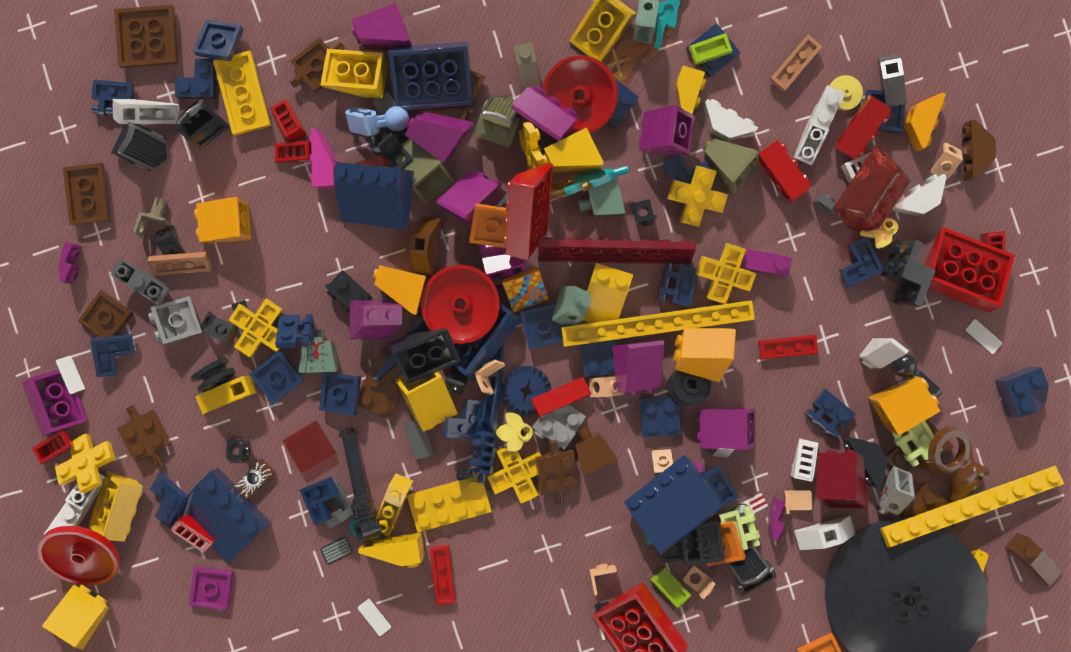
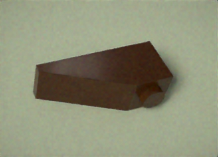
M1017 533L1005 546L1048 586H1051L1062 573L1061 569L1045 551L1025 535Z

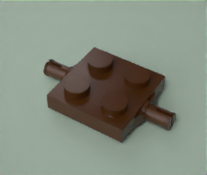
M318 38L290 60L298 74L289 81L294 88L303 81L315 93L322 88L321 79L327 49L331 48L321 38ZM339 42L332 49L343 50L345 47Z
M134 405L126 408L131 419L126 424L118 427L117 430L134 462H138L146 457H152L156 467L163 464L164 462L159 452L172 444L155 410L138 415Z
M550 440V452L543 456L535 457L539 493L541 496L555 494L556 504H560V502L564 503L563 492L578 488L575 452L572 449L559 451L557 440Z

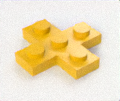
M531 122L523 123L524 129L519 130L521 148L527 158V169L530 170L548 164L546 156L541 154V149L538 145V140H540L538 128L535 129Z
M696 165L691 184L677 180L672 181L667 198L685 203L679 220L681 223L699 227L705 209L723 213L728 194L711 190L717 171Z
M726 243L720 261L701 256L695 274L712 280L706 296L708 299L726 304L732 286L747 291L751 290L757 273L740 268L746 249Z
M269 299L264 300L256 314L239 304L229 318L230 322L244 330L234 347L248 357L254 355L261 343L278 352L281 349L276 348L275 345L278 328L273 325L283 309Z
M88 434L72 440L74 445L70 448L72 459L55 467L58 484L64 486L77 479L79 491L84 494L102 485L98 468L115 460L112 443L105 441L93 447L91 436Z
M507 446L497 450L496 452L504 468L487 476L494 493L498 494L513 486L521 504L537 497L538 492L531 477L537 475L535 457L541 456L540 451L522 459L518 451H508Z

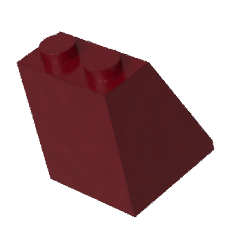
M827 450L825 453H818L816 499L827 507L868 509L864 459L857 451L845 450L844 453H837V451Z

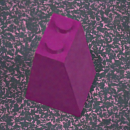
M396 3L351 19L354 25L351 27L354 38L358 44L362 43L365 49L389 51L391 47L412 46Z
M677 105L644 112L641 122L642 132L639 139V150L647 154H690L694 115Z
M425 112L422 115L418 114L408 122L406 126L408 130L405 136L444 163L454 155L473 126V123L471 121Z
M468 171L436 203L456 218L472 226L475 203L497 206L507 192L501 188L502 184L495 179L489 181L487 180L488 177L479 171L477 174Z
M479 244L486 275L493 281L497 290L504 289L501 280L526 271L523 259L505 255L506 248Z
M389 300L350 301V340L388 339L402 325L401 304Z
M664 340L612 346L617 392H624L625 396L636 395L638 390H642V393L654 392V388L661 387Z
M703 408L698 412L697 421L700 424V432H698L697 440L700 443V448L748 450L755 447V408Z

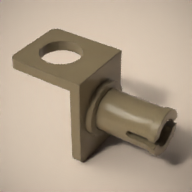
M154 198L150 213L139 212L133 230L137 237H143L148 221L170 226V222L162 217L167 201L161 198Z

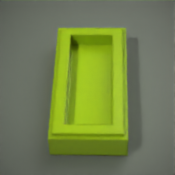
M724 33L689 46V51L696 66L732 53V48L727 34Z
M665 566L651 578V581L677 609L691 597V594Z

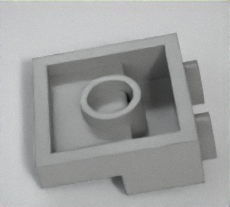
M190 296L150 307L151 313H148L151 325L156 324L158 331H155L154 334L157 342H162L163 346L202 333Z
M568 405L538 418L533 425L534 433L542 439L546 436L552 441L557 440L558 450L561 447L565 449L586 416Z

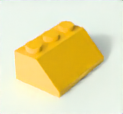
M106 471V478L99 491L88 526L108 540L125 542L126 536L130 533L132 518L137 511L138 500L143 493V486L134 479Z

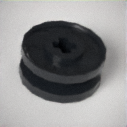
M227 357L220 358L206 365L190 377L193 383L203 381L197 388L199 393L218 386L236 373L234 368L223 369L229 363Z
M679 370L673 371L667 383L671 399L685 407L694 406L704 401L710 394L712 387L711 380Z

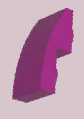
M65 241L62 249L59 277L63 283L73 284L79 276L80 266L74 264V261L80 255L79 250L81 246L76 243Z
M777 497L773 498L768 516L769 536L775 541L779 537L781 538L785 531V523L779 520V517H782L786 507L784 505L786 502Z

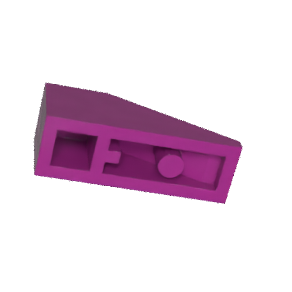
M746 249L740 268L786 278L789 275L792 258Z

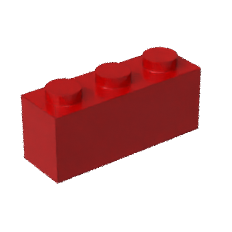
M869 95L834 144L835 148L855 160L858 156L861 157L867 149L866 144L870 139L874 140L879 133L878 127L881 123L885 124L890 118L891 108Z
M777 140L759 153L758 162L786 202L789 203L811 188L810 180L805 174L800 172L796 160L791 159L787 154L786 146Z

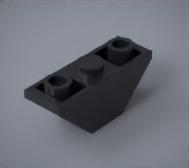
M843 436L844 448L857 451L864 459L867 485L880 489L888 460L879 445L870 441Z

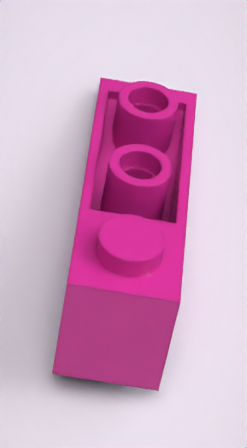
M312 128L310 135L312 154L310 155V162L312 164L310 180L312 187L319 189L335 188V165L338 160L324 133Z

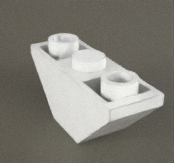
M707 99L703 105L709 132L726 142L752 135L758 129L752 120L737 116L738 113L736 111L721 107V104L716 100Z
M934 174L925 180L926 184L923 186L918 184L909 190L910 194L906 197L901 195L894 199V204L889 209L913 216L927 213L941 204L946 175L937 176Z
M846 515L795 530L794 534L799 550L825 549L842 544L855 535L851 516Z

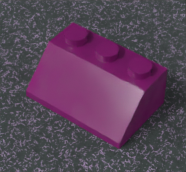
M537 85L534 87L528 86L510 108L558 141L569 137L580 119L576 116L577 112L569 107L564 108L561 106V101L557 98L545 95V90Z
M60 370L30 377L22 383L42 437L88 421L78 393H69Z

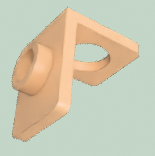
M944 143V153L931 169V173L937 176L945 174L946 180H948L963 158L960 149Z
M494 360L485 363L482 366L483 368L475 372L483 393L490 395L494 393L488 376L505 366L503 362Z
M615 376L589 378V389L592 393L590 397H609L624 394V392H617ZM595 382L600 386L598 393L594 390Z
M670 449L652 451L655 478L671 466L673 460Z
M810 490L784 491L786 514H790L789 510H812V494Z
M600 564L595 569H590L594 595H597L594 576L617 572L615 565Z
M694 565L683 578V582L697 591L702 599H705L714 589L715 583L711 577ZM693 573H698L701 576V580L697 584H693L690 581V576Z

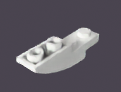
M826 85L805 127L794 158L809 165L813 164L845 92Z
M99 473L101 484L103 485L106 477ZM77 482L65 499L67 502L45 533L60 526H79L96 499L102 485L84 494L79 491Z

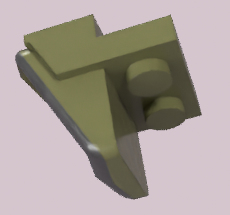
M493 95L490 99L487 98L482 107L474 136L511 148L522 115L510 108L515 100L510 96Z

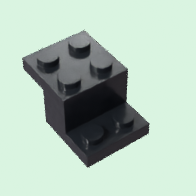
M895 240L890 247V254L883 265L881 276L900 284L895 293L893 303L903 306H922L935 273L934 269L916 262L923 242L918 240Z
M718 520L703 522L661 554L662 563L682 561L685 566L725 561L720 522Z

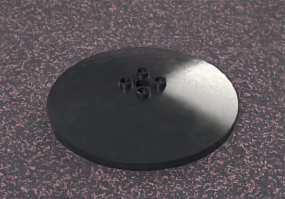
M908 518L885 519L859 529L855 532L854 536L845 541L836 551L825 579V605L834 631L850 652H969L978 640L988 613V590L985 577L979 563L970 550L945 529L942 528L898 545L887 547L880 528ZM910 595L913 597L914 600L911 605L903 604L905 596Z

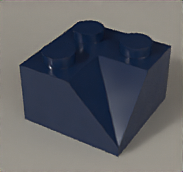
M1028 367L995 380L1010 417L1021 418L1034 413L1047 401L1049 385L1042 367Z

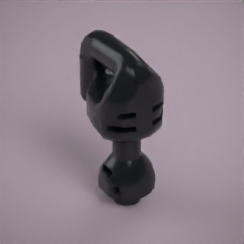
M405 127L404 130L390 132L389 128L380 129L379 133L370 136L369 142L372 153L377 156L384 155L377 145L390 133L396 139H409L405 136L408 129Z

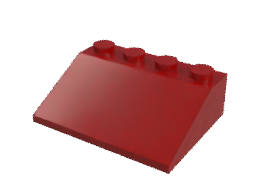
M552 163L521 172L508 182L507 192L509 193V199L506 203L508 217L505 221V229H507V235L504 239L505 255L528 260L538 247V239L546 237L553 173Z
M942 227L924 263L925 266L935 270L928 289L990 313L1002 306L1015 255Z
M643 582L627 590L592 616L617 652H685L688 644Z

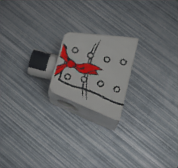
M895 466L891 469L882 487L879 489L880 504L877 510L881 514L887 515L891 512L898 515L915 498L911 473Z

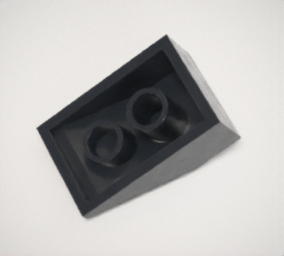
M447 327L406 335L389 343L392 354L407 385L461 362Z

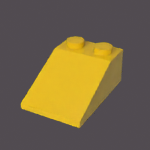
M595 0L569 41L589 57L602 61L627 30L637 13L620 0Z
M327 49L321 86L364 98L383 99L389 62L383 53Z
M596 263L587 288V292L591 294V304L588 306L586 316L582 321L595 323L619 319L633 274Z
M422 532L366 541L358 549L360 554L399 566L407 565V568L419 566V563L422 562L425 556Z

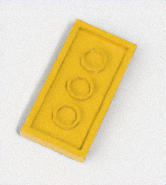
M249 50L234 54L231 62L213 60L232 134L236 136L272 126L252 52Z
M476 475L475 478H465L408 494L407 497L417 533L492 512L485 484L478 483L479 475Z

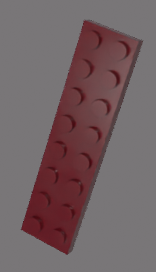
M551 237L538 239V262L671 263L690 265L696 251V242H690L689 240L671 242L667 239L660 241H651L649 239H642L640 241L622 239L619 241L609 238L602 240H593L591 238L573 240L572 238L553 239Z

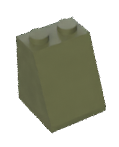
M409 138L402 146L413 157V160L403 169L414 171L412 190L426 205L450 185L454 179L440 160ZM403 154L399 155L396 158V163L404 162L406 156Z

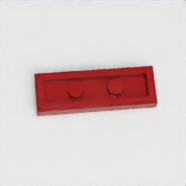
M817 335L758 341L760 360L819 354Z
M581 377L532 398L531 403L540 418L584 399L592 393L584 378Z
M449 545L431 546L430 557L436 606L455 604Z

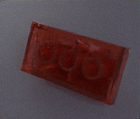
M875 145L833 207V211L851 230L864 232L877 230L891 213L897 201L902 197L903 192L910 183V179L905 171L890 158L882 146Z

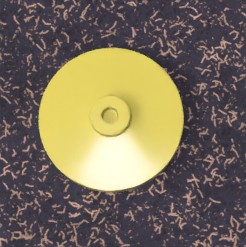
M848 75L839 76L829 85L845 92L838 110H851L860 103L863 89L856 78Z

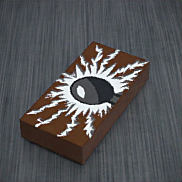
M262 458L233 487L248 500L276 471Z

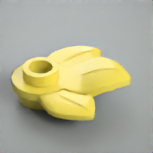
M877 214L865 216L864 219L867 224L863 226L860 235L875 238L877 249L889 245L892 241V235L898 231V223L894 219L883 218Z
M506 413V424L497 429L496 435L499 439L507 442L508 451H518L524 442H528L531 439L533 431L528 424L523 423L522 418L518 414Z

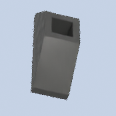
M899 53L878 56L886 105L894 107L907 104L904 72Z
M120 258L110 274L156 305L161 304L169 291V288L162 280Z

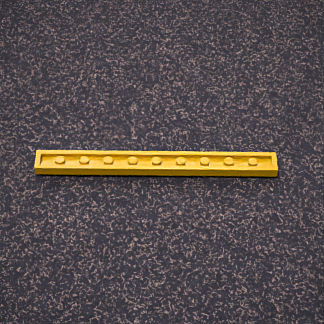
M743 301L561 327L563 345L566 347L684 330V328H700L755 320L752 301Z
M1052 466L880 528L887 547H892L1063 485L1064 482L1057 467Z

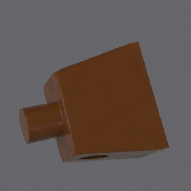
M588 426L577 430L581 441L575 443L584 476L618 460L599 432L592 435Z

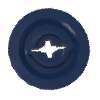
M521 366L513 369L505 377L502 384V398L512 412L523 416L535 415L537 413L531 403V399L551 391V384L548 377L538 368ZM528 380H530L529 390L532 393L528 394L523 402L524 393L521 391V388H525Z

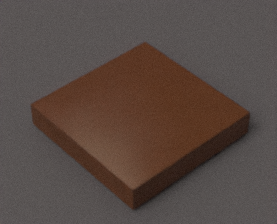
M100 290L78 322L99 337L116 336L133 315V312L108 293Z

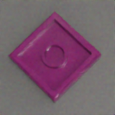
M195 566L189 606L227 611L230 604L234 571Z

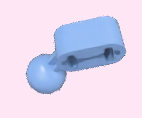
M396 106L389 108L385 115L377 116L373 110L360 107L350 108L345 112L349 130L365 136L375 135L379 133L380 127L386 126L392 131H401L405 129L409 122L407 112L401 107Z

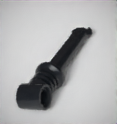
M350 428L351 435L345 436L343 429L338 437H342L354 494L350 506L354 511H357L355 516H358L356 521H359L355 526L358 541L362 543L380 538L381 527L378 520L373 519L375 514L372 515L374 509L371 510V507H373L375 500L371 498L366 489L355 434H358V431Z

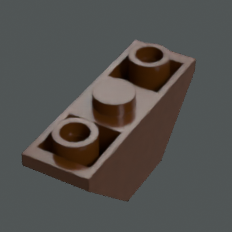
M976 120L964 123L961 131L962 137H964L962 155L965 160L963 166L965 181L978 178L996 158L995 138Z
M423 217L412 233L409 253L416 274L435 275L443 219Z

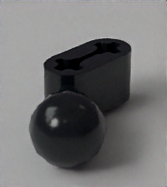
M907 353L891 362L892 371L897 376L903 377L901 381L912 376H918L926 380L929 385L928 391L931 395L938 398L943 393L936 384L917 369L916 359L911 354Z

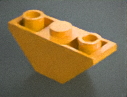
M943 92L914 105L909 110L904 128L915 151L919 152L927 148L931 143V132L936 128L939 121L937 116L945 106L944 98L946 94Z

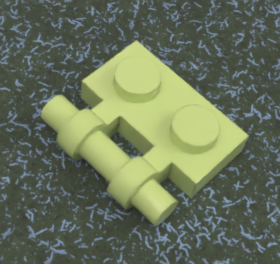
M925 421L909 429L904 435L892 433L896 445L901 447L904 452V458L910 462L912 467L919 464L916 458L919 455L922 456L923 460H928L929 444L934 435ZM910 440H912L916 447L913 450L907 444Z
M751 507L743 508L744 516L740 517L738 510L719 514L720 523L735 521L743 550L748 549L746 541L751 540L752 546L760 545V534L756 530L754 523L756 519L755 515L752 514ZM747 523L749 530L746 534H744L742 524Z

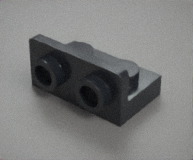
M344 270L330 284L325 285L328 289L326 293L334 300L338 298L342 302L341 306L349 313L350 301L369 300L371 297Z

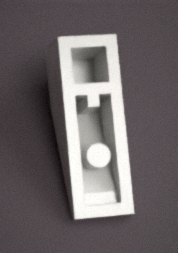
M113 99V119L119 124H176V120L179 117V104L135 99Z
M873 338L859 357L863 359L862 363L868 368L881 369L907 354L909 350L893 338Z

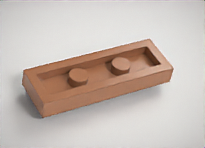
M807 34L769 80L784 92L823 46Z
M207 252L149 256L147 261L153 276L211 271L212 268Z

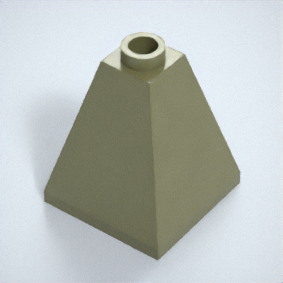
M717 139L709 140L703 147L705 157L733 194L737 192L758 166L759 152L754 149Z

